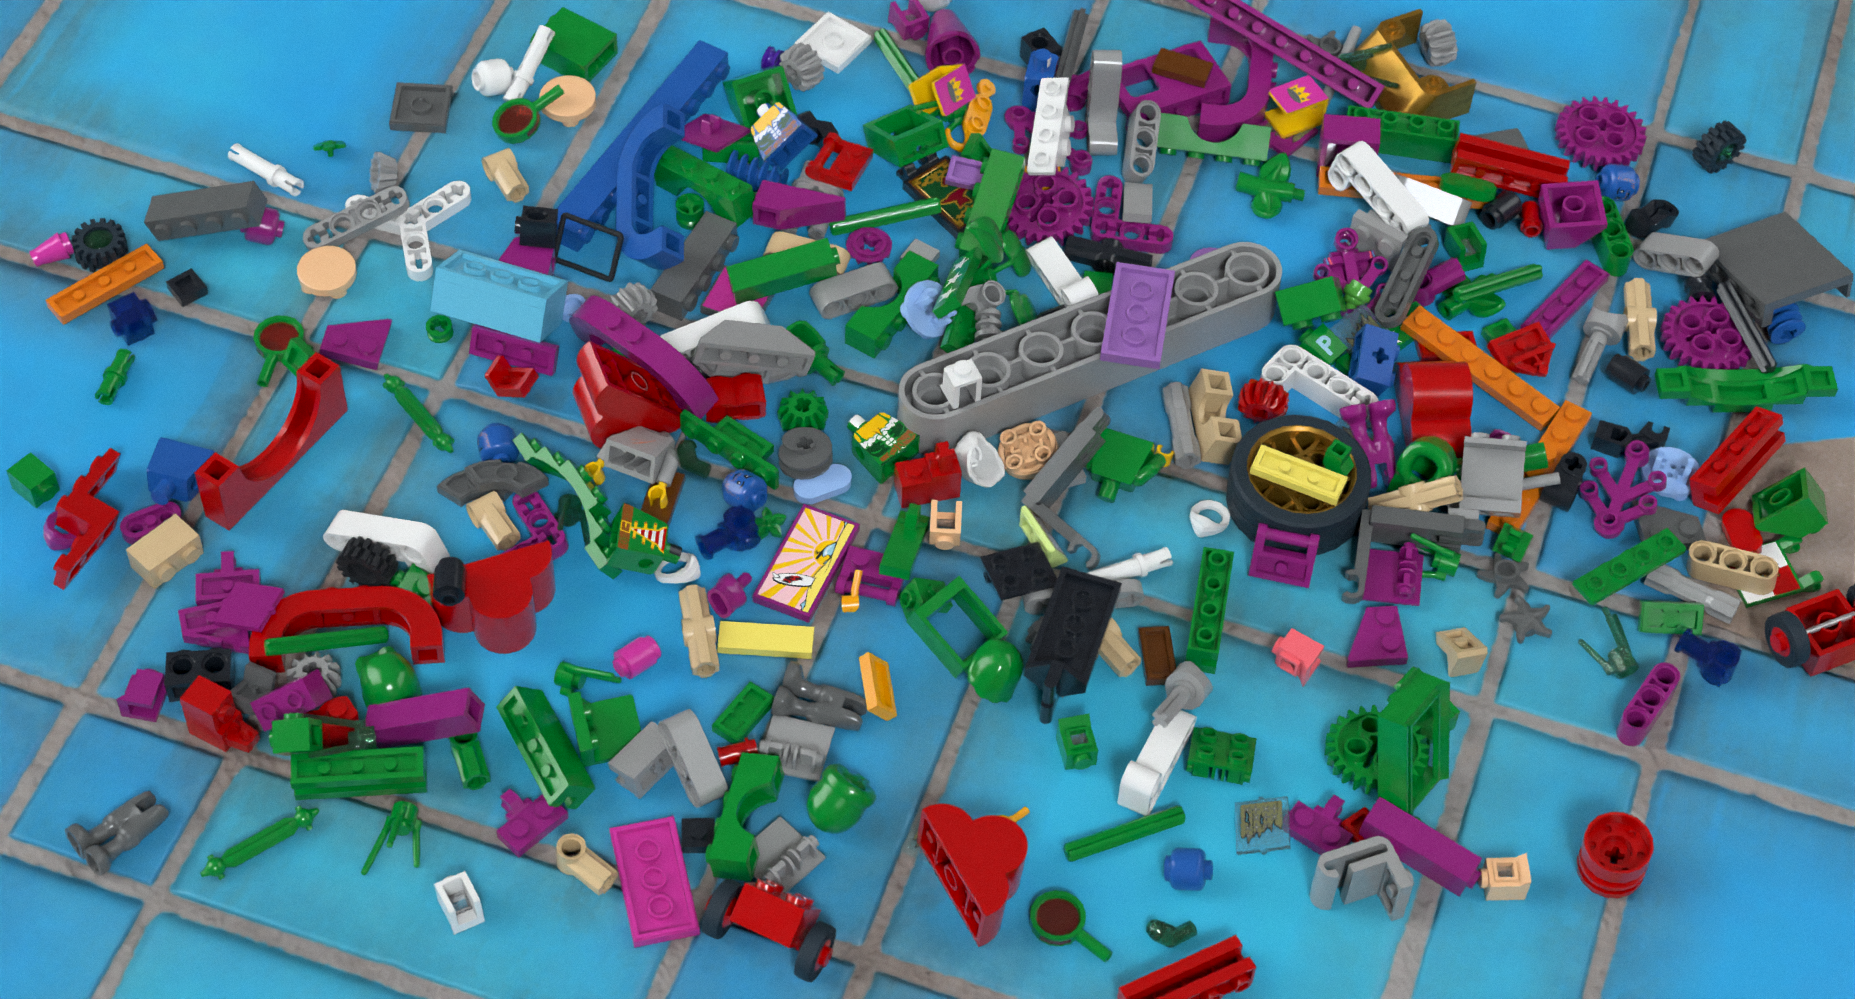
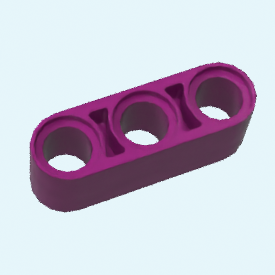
M1662 662L1654 666L1624 710L1616 731L1617 738L1624 745H1640L1671 701L1681 677L1678 668L1673 664Z

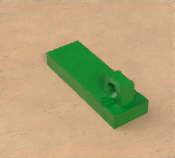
M910 503L907 512L900 511L880 562L879 574L905 580L910 579L930 523L929 516L921 515V505Z

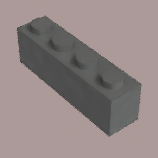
M255 181L152 196L144 223L157 241L260 226L267 198Z
M708 211L704 213L684 241V261L672 268L665 269L650 289L657 299V311L682 321L689 311L692 312L695 309L698 297L703 291L706 292L709 289L712 277L716 272L722 270L726 257L730 252H734L739 244L737 223Z

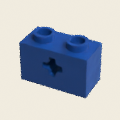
M1365 324L1354 337L1348 377L1378 397L1388 388L1390 389L1396 376L1395 371H1393V365L1400 352V345H1397L1399 333Z

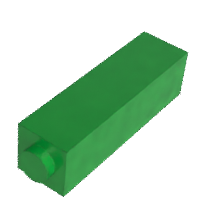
M824 238L726 267L734 299L736 305L746 301H753L837 276L836 265L841 264L837 248H831L828 238Z

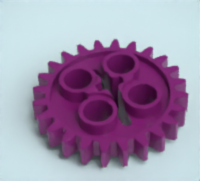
M1593 96L1592 102L1582 97L1580 104L1573 100L1571 107L1565 106L1563 113H1559L1554 131H1556L1555 140H1559L1558 148H1566L1565 156L1573 155V163L1581 160L1583 161V168L1587 167L1588 164H1592L1594 171H1597L1599 166L1604 167L1607 164L1629 166L1631 161L1636 162L1638 155H1641L1647 139V136H1645L1646 128L1641 127L1642 119H1635L1636 111L1627 112L1628 105L1619 107L1618 100H1615L1612 104L1608 103L1607 97H1604L1603 101L1599 102L1597 97Z
M1056 166L1055 175H1028L1024 172L1007 223L1008 228L1016 232L1019 240L1026 237V245L1028 246L1033 241L1039 243L1050 236L1055 241H1058L1061 246H1064V238H1068L1070 235L1074 236V232L1082 235L1083 226L1090 225L1089 217L1093 216L1094 207L1091 188L1086 187L1085 179L1079 180L1078 172L1069 175L1068 167H1065L1060 172L1058 171V166ZM1043 187L1051 188L1049 190H1042Z
M1702 295L1699 302H1697L1691 296L1688 303L1679 300L1678 306L1672 305L1669 313L1665 314L1660 328L1662 333L1660 341L1665 342L1664 351H1672L1669 357L1671 360L1680 359L1678 366L1687 364L1689 367L1704 369H1739L1740 366L1745 368L1748 360H1751L1752 354L1724 303L1718 304L1716 297H1713L1711 302H1707L1704 295Z

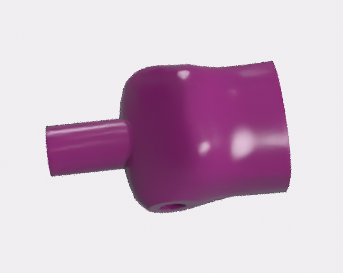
M744 572L737 579L733 574L727 573L721 576L716 585L708 591V601L718 616L727 618L735 610L746 604L747 597L743 589L752 581L749 573Z

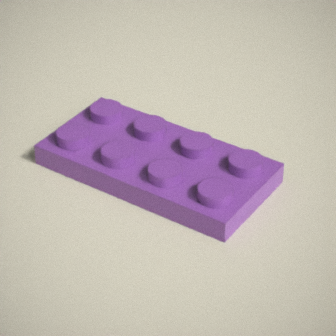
M1121 262L1116 263L1100 354L1101 361L1160 369L1175 276L1174 270Z

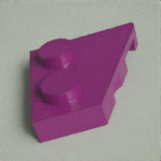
M1397 606L1367 607L1347 659V668L1407 664L1408 654Z

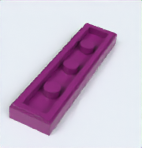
M1586 259L1521 324L1520 329L1539 321L1547 336L1551 339L1608 281L1610 274Z

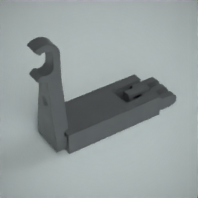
M1100 407L1094 408L1086 419L1081 421L1023 490L1027 495L1021 500V502L1070 542L1067 552L1070 554L1076 553L1079 547L1084 546L1092 553L1091 559L1086 562V568L1089 570L1094 569L1099 564L1101 559L1100 552L1051 511L1050 507L1106 442L1100 435L1110 424L1111 418Z
M1372 505V510L1363 509L1355 569L1345 571V578L1348 581H1356L1359 587L1355 593L1348 591L1343 593L1342 601L1347 604H1357L1364 597L1371 542L1401 546L1406 542H1412L1417 548L1430 549L1411 539L1410 535L1415 533L1446 549L1460 553L1461 545L1481 546L1483 544L1486 524L1481 520L1466 519L1465 516Z

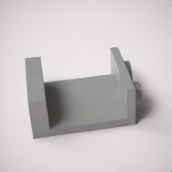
M1481 432L1471 433V437L1465 436L1461 475L1463 500L1459 501V508L1479 510V515L1520 518L1527 441H1521L1520 436L1502 435V439L1489 438V434Z

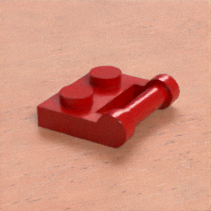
M828 133L823 140V147L815 159L807 164L805 173L811 179L852 191L871 162L874 149L842 140L836 133ZM832 152L839 153L830 169L823 168Z

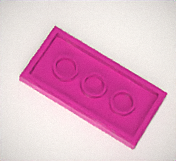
M674 816L609 828L634 948L700 935Z

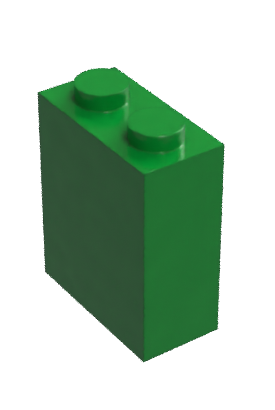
M564 7L555 15H552L544 25L550 28L551 31H554L555 35L540 64L564 76H578L590 82L618 53L616 33ZM536 32L532 35L530 39V44L533 41Z

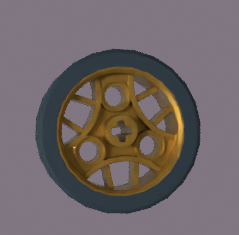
M1279 416L1259 423L1247 431L1237 443L1231 460L1226 502L1230 515L1237 527L1251 541L1255 542L1259 523L1268 524V528L1310 536L1311 533L1320 535L1316 555H1320L1340 547L1360 527L1362 510L1366 508L1371 488V467L1368 457L1358 441L1335 424L1312 416ZM1335 439L1352 448L1350 457L1354 467L1347 475V483L1336 506L1250 474L1251 466L1261 444L1325 468L1323 464L1325 452ZM1265 540L1264 543L1265 546L1307 554L1308 548Z

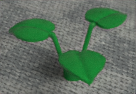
M979 217L966 226L977 238L983 251L989 258L977 269L970 287L984 284L990 280L997 281L995 274L1013 265L1019 277L1027 276L1030 273L1031 263L1026 254V249L1015 232L1008 230L1001 235L996 223L989 217ZM1003 253H1006L1009 258L1007 262L994 269H987L992 263L998 264L1002 262ZM1016 289L1005 290L1006 295H1010V304L1019 326L1035 320L1037 312L1026 294L1020 295Z

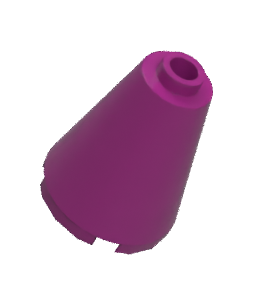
M949 9L937 11L931 18L925 51L928 69L932 71L938 66L965 64L968 74L972 73L976 68L975 64L980 59V49L977 41L955 12Z

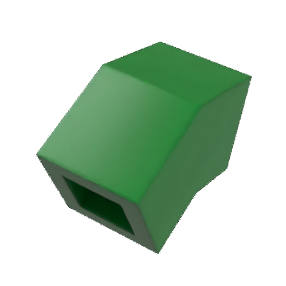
M1335 439L1325 452L1323 459L1325 468L1347 476L1354 467L1350 457L1352 448Z

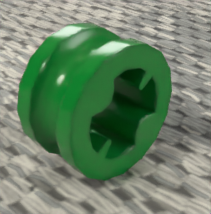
M435 315L426 322L427 335L432 342L444 343L453 337L452 322L447 316ZM440 326L444 331L439 332L435 328Z

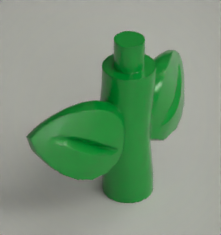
M1286 152L1279 153L1265 161L1259 169L1258 177L1240 172L1236 191L1254 196L1251 202L1253 213L1264 219H1270L1280 214L1283 207L1282 202L1291 203L1292 199L1303 201L1306 190L1295 188V183L1288 182L1291 176V165Z
M1495 274L1479 275L1472 282L1495 276ZM1466 276V280L1441 292L1447 299L1438 304V310L1446 320H1451L1467 310L1476 317L1485 318L1503 310L1506 303L1496 294L1462 304L1460 302L1456 303L1453 300L1454 295L1452 293L1454 288L1472 283Z

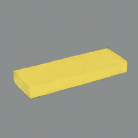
M1262 444L1250 469V474L1334 506L1337 505L1348 479L1347 476Z
M720 621L717 653L812 659L814 627Z

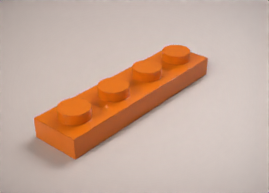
M146 243L46 299L47 307L64 325L164 269L163 261Z

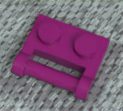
M1259 523L1248 576L1309 588L1320 535L1311 533L1310 536L1268 528V524ZM1265 540L1308 548L1307 554L1265 546L1264 543Z
M849 545L841 573L837 578L835 593L845 595L846 592L851 593L853 581H850V579L853 580L855 569L863 571L861 582L889 588L884 589L860 583L859 595L886 601V605L896 607L905 579L879 574L880 562L884 553Z

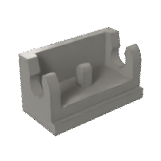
M652 721L608 763L609 769L619 775L615 781L635 794L639 799L674 766L660 736L658 725Z

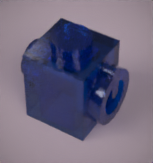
M132 292L107 304L111 317L110 327L117 338L121 336L128 346L155 334L152 323L158 320L146 298L139 300L135 292Z

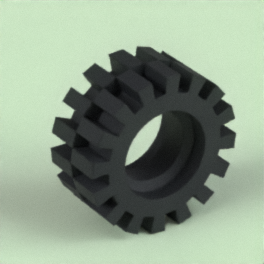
M360 536L357 539L352 537L347 542L336 561V564H338L337 568L339 571H343L341 574L344 578L349 577V582L352 584L356 582L359 584L358 586H388L399 564L398 561H395V555H389L390 550L388 548L383 549L381 548V543L377 542L374 544L372 539L367 538L364 540Z

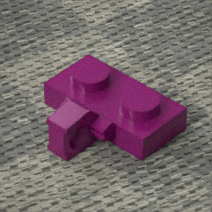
M234 551L221 552V569H214L212 573L196 574L195 601L197 606L220 602L226 599L237 581L261 585L259 569L243 570V567L236 568Z
M508 789L500 796L501 807L508 812L505 814L508 822L496 830L497 838L519 858L568 819V811L561 805L559 807L549 806L543 794L533 802L528 797L522 801L515 792Z
M1336 795L1330 798L1324 808L1317 805L1314 810L1298 800L1283 819L1281 831L1319 855L1349 845L1353 834L1340 827L1342 820L1338 816L1343 811L1342 806L1345 801Z

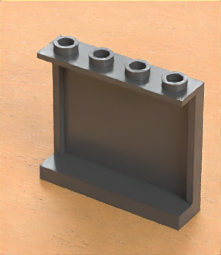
M1786 212L1705 239L1714 243L1719 250L1718 259L1705 273L1717 285L1720 282L1731 281L1752 319L1761 327L1772 324L1775 309L1836 288L1846 298L1850 297L1854 275L1851 270L1842 264Z

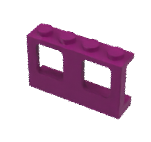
M1201 40L1185 44L1171 51L1214 63L1205 88L1152 73V66L1158 54L1122 65L1118 105L1126 115V130H1128L1130 114L1145 100L1155 102L1159 106L1161 113L1187 117L1199 114L1202 103L1215 105L1229 104L1231 83ZM1153 79L1159 90L1142 96L1132 97L1125 87ZM1140 113L1144 120L1150 121L1145 113Z

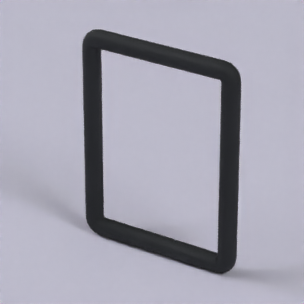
M563 213L560 218L555 241L556 263L601 280L612 282L615 278L624 236L619 231L569 213ZM566 219L618 237L609 276L558 258Z

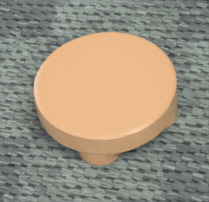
M565 75L551 79L542 87L540 97L556 85H559L565 94L546 106L541 112L552 120L562 122L566 127H575L580 120L588 117L595 109V89L591 83L578 76Z
M320 246L308 251L301 257L297 265V275L304 293L324 297L331 296L334 299H339L346 295L347 289L354 283L357 269L353 256L345 249L337 246Z
M1034 421L1004 430L1000 435L1001 442L998 454L1004 463L1005 471L1010 476L1017 479L1030 480L1034 479L1059 449L1053 432L1046 427L1045 423Z

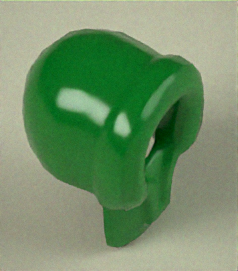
M1423 436L1410 443L1402 451L1397 461L1396 473L1390 481L1386 493L1399 490L1398 487L1424 481L1418 478L1412 470L1427 478L1428 481H1425V483L1453 476L1457 468V457L1453 447L1446 440L1436 436Z
M385 646L371 655L359 657L356 660L355 667L360 678L362 698L367 709L368 705L422 696L421 686L415 670L393 647Z
M830 764L823 771L822 779L813 786L808 794L807 813L810 821L819 830L831 834L842 833L860 821L866 808L874 804L876 794L869 785V781L859 773L852 774L841 764Z

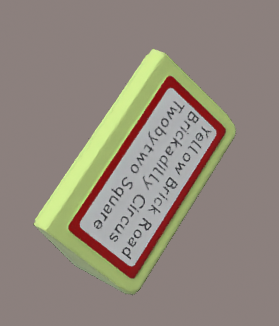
M1026 505L1022 506L1019 526L1031 543L1039 542L1052 568L1066 563L1068 558L1042 519Z

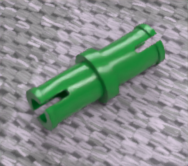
M127 349L117 350L111 366L107 367L103 372V381L94 395L95 399H99V403L111 405L119 388L125 385L128 379L126 374L135 360L134 354L130 356L131 351Z

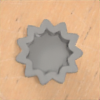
M374 152L369 170L371 190H374V193H378L396 185L398 169L396 159L381 152Z

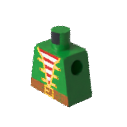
M623 503L612 521L606 566L654 574L663 560L677 564L681 556L682 547L667 542L669 529L667 523L629 504Z

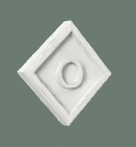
M827 12L795 44L801 42L805 45L809 44L813 51L817 50L818 57L822 59L821 65L839 74L871 44L872 36L834 14Z

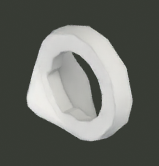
M1203 500L1195 504L1189 516L1193 530L1200 538L1223 532L1228 527L1230 521L1228 509L1220 502ZM1205 509L1214 510L1221 515L1222 521L1217 524L1209 518L1199 515V513Z
M681 552L679 561L687 562L686 566L671 574L661 572L662 568L670 563L663 560L654 573L657 581L678 584L698 579L701 571L697 557L694 554Z

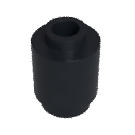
M1502 191L1494 200L1483 206L1480 213L1481 221L1489 229L1502 228L1521 213V200L1517 194L1511 191Z
M1616 354L1605 370V373L1610 376L1609 379L1633 395L1639 391L1641 393L1644 392L1652 379L1649 377L1650 370L1627 355L1621 356Z
M445 557L438 562L434 569L433 598L444 606H454L465 598L467 570L462 560L455 557Z

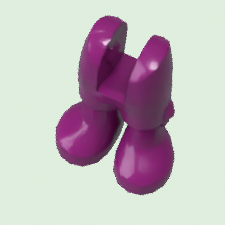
M1394 399L1373 402L1367 406L1365 404H1355L1339 409L1341 419L1349 425L1353 438L1358 441L1368 457L1371 467L1370 489L1377 486L1375 464H1380L1382 479L1386 486L1389 485L1396 473L1394 443L1387 430V419L1396 410ZM1366 416H1368L1373 432L1372 441L1367 434Z

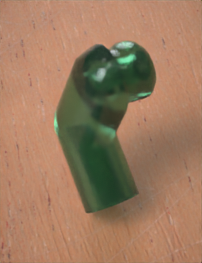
M681 441L677 446L681 468L706 479L710 474L712 465L697 459L695 450L697 445L694 441Z
M1158 919L1150 920L1146 925V932L1153 941L1169 948H1173L1197 935V929L1190 920L1177 927Z

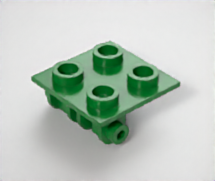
M1194 727L1186 772H1192V776L1208 778L1209 768L1213 767L1212 780H1214L1215 771L1218 768L1222 769L1220 779L1222 782L1224 781L1225 771L1229 770L1227 782L1243 785V782L1250 783L1257 738L1248 737L1242 733L1230 734L1219 732L1209 727Z

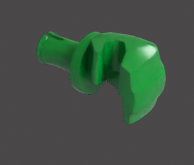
M799 320L786 328V330L815 351V358L807 375L816 371L832 386H835L836 382L839 383L842 380L845 371L827 358L829 348L826 346L823 337L807 321Z

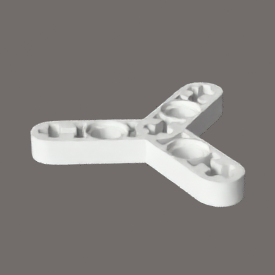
M463 181L450 182L408 208L402 215L374 228L401 236L406 270L410 279L425 281L432 276L433 265L427 231L470 204V187ZM354 195L348 198L345 208L368 198V196ZM379 203L382 211H386L383 203ZM432 206H440L443 208L441 211L437 213H432L428 211V209ZM367 208L363 211L362 218L367 220L374 218L377 210ZM415 241L423 243V246L417 249H412L408 245ZM415 259H421L423 268L417 269Z

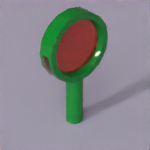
M556 85L534 102L528 99L517 98L503 103L496 110L492 119L495 133L502 141L510 144L522 143L530 139L540 126L541 116L539 111L565 94L559 85Z
M273 316L259 323L255 329L254 344L258 354L265 359L257 380L259 386L268 387L277 362H282L290 338L300 337L305 342L303 327L295 318Z
M1054 890L1036 898L1031 906L1029 924L1032 933L1040 941L1059 947L1077 941L1105 963L1113 954L1110 949L1084 930L1086 912L1083 904L1076 896L1065 891Z

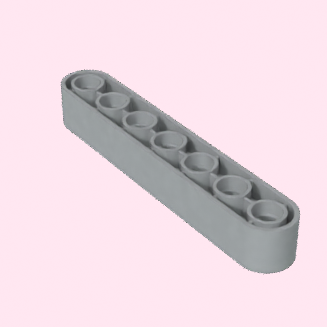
M1237 242L1167 268V270H1174L1175 276L1160 369L1258 331L1271 322L1277 304L1275 292L1279 291L1282 278V265L1278 257L1271 250L1252 242ZM1110 290L914 366L904 374L899 383L897 420L901 421L912 432L920 435L919 453L925 455L926 453L935 452L936 443L948 441L949 449H955L963 436L971 431L980 432L986 439L1006 429H1011L1160 369L1100 360L1112 291ZM972 359L982 376L981 400L975 402L967 387L964 386L960 388L959 408L953 409L939 384L943 383L944 368L959 360Z

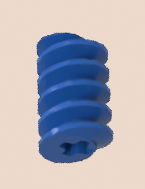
M734 150L731 153L726 173L752 185L754 192H758L762 180L787 185L789 177L788 168H785L783 173L779 174L780 167L777 164L770 171L768 161H764L762 166L758 167L759 158L754 157L752 162L748 163V154H744L738 160V151Z
M1797 303L1774 310L1772 324L1766 326L1773 344L1790 342L1805 331L1806 325L1802 321L1801 313L1798 312L1799 307Z

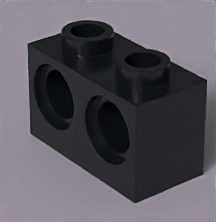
M212 648L210 650L166 652L164 685L169 702L180 701V697L199 675L229 691L235 687V662L231 649Z

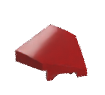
M1539 321L1493 339L1487 344V348L1494 359L1510 371L1539 377L1547 376L1552 352L1556 346L1555 343L1550 341Z

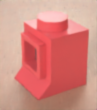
M1291 628L1285 638L1280 636L1277 639L1272 653L1276 655L1275 664L1277 667L1295 677L1298 676L1302 687H1304L1321 663V659L1318 657L1324 650V646Z

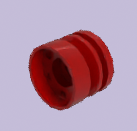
M1608 812L1597 816L1587 827L1577 857V873L1582 883L1593 893L1605 898H1622L1636 891L1642 884L1654 851L1653 837L1648 827L1637 817L1624 812Z

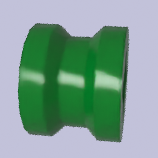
M686 193L676 200V221L681 228L693 230L704 215L703 199L697 194Z

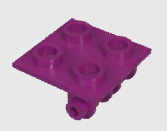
M1404 543L1400 548V552L1370 549L1364 597L1362 600L1411 606L1420 605L1424 555L1418 554V549L1414 543Z

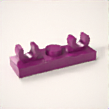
M477 324L472 326L469 354L490 360H495L498 355L504 356L509 365L534 368L536 372L553 376L556 373L559 353L558 345L544 341L538 343Z

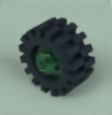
M1725 120L1722 123H1717L1715 128H1709V132L1707 134L1704 133L1701 136L1703 139L1697 141L1695 144L1697 147L1693 148L1694 153L1692 157L1710 174L1718 173L1720 169L1724 170L1727 168V164H1732L1734 157H1738L1741 154L1739 151L1745 147L1743 144L1746 143V136L1730 121L1727 122Z
M94 218L90 219V225H87L86 222L82 223V230L79 228L75 229V235H72L71 238L76 261L78 264H81L83 269L86 270L89 267L90 272L94 273L96 268L100 270L129 252L124 230H122L119 223L115 225L114 220L110 219L106 223L105 218H100V222L96 223Z

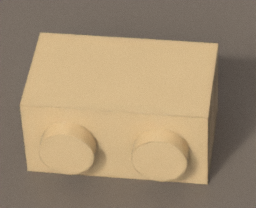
M177 514L171 516L126 549L131 568L154 589L162 583L171 580L177 572L188 564L194 563L204 553L199 534Z

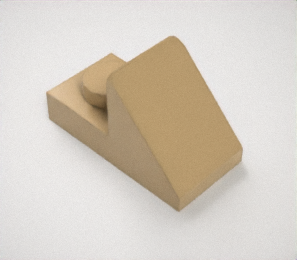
M1467 628L1435 632L1436 644L1447 654L1449 677L1473 674L1480 670L1488 654V649Z

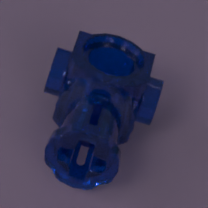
M742 504L738 507H731L723 514L724 520L717 523L716 530L706 535L699 534L695 536L698 549L706 560L712 559L715 553L725 548L742 552L746 549H753L760 543L761 537L758 535V525L756 524L755 515L751 510L744 508Z
M1690 628L1685 630L1674 648L1675 652H1683L1696 660V666L1701 669L1702 677L1709 684L1716 685L1717 687L1728 683L1732 679L1742 654V650L1737 645L1726 640L1716 642L1712 640L1708 643L1693 634V630Z

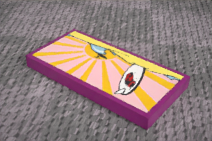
M803 504L756 588L752 601L810 623L847 555L849 545L853 544L860 531V524Z

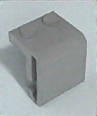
M1358 209L1352 217L1350 227L1358 234L1359 240L1356 248H1358L1359 252L1374 250L1376 256H1382L1387 259V269L1392 272L1406 244L1408 235L1386 224L1374 210L1371 209L1368 213H1365ZM1376 262L1380 266L1384 267L1382 263Z
M1375 836L1323 853L1318 859L1309 897L1317 908L1330 910L1336 889L1343 886L1340 897L1344 905L1377 894L1390 920L1394 921L1404 916L1411 890L1414 886V880L1410 870L1403 867L1391 842L1384 837Z

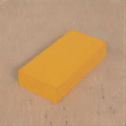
M867 652L859 657L867 711L889 721L897 716L889 664L872 653Z

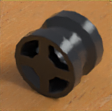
M1704 274L1701 277L1689 276L1684 280L1683 287L1687 294V303L1691 296L1697 302H1699L1702 295H1704L1707 302H1711L1712 298L1715 297V293L1712 290V279L1709 275Z

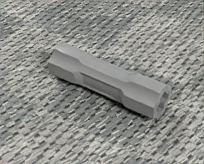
M1172 382L1162 388V397L1165 412L1168 414L1170 421L1175 465L1180 466L1182 469H1191L1201 463V453L1198 439L1194 435L1188 386L1183 385L1181 382Z
M1667 564L1649 573L1644 583L1664 594L1674 595L1684 601L1703 603L1704 610L1708 615L1728 624L1732 622L1742 601L1729 593L1712 589L1684 576L1677 569Z

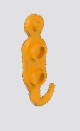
M982 79L978 82L976 87L978 94H976V98L968 102L962 121L964 142H956L951 136V130L949 128L945 129L948 145L957 152L963 151L971 133H981L983 136L987 130L993 109L990 97L996 92L995 85L988 79Z

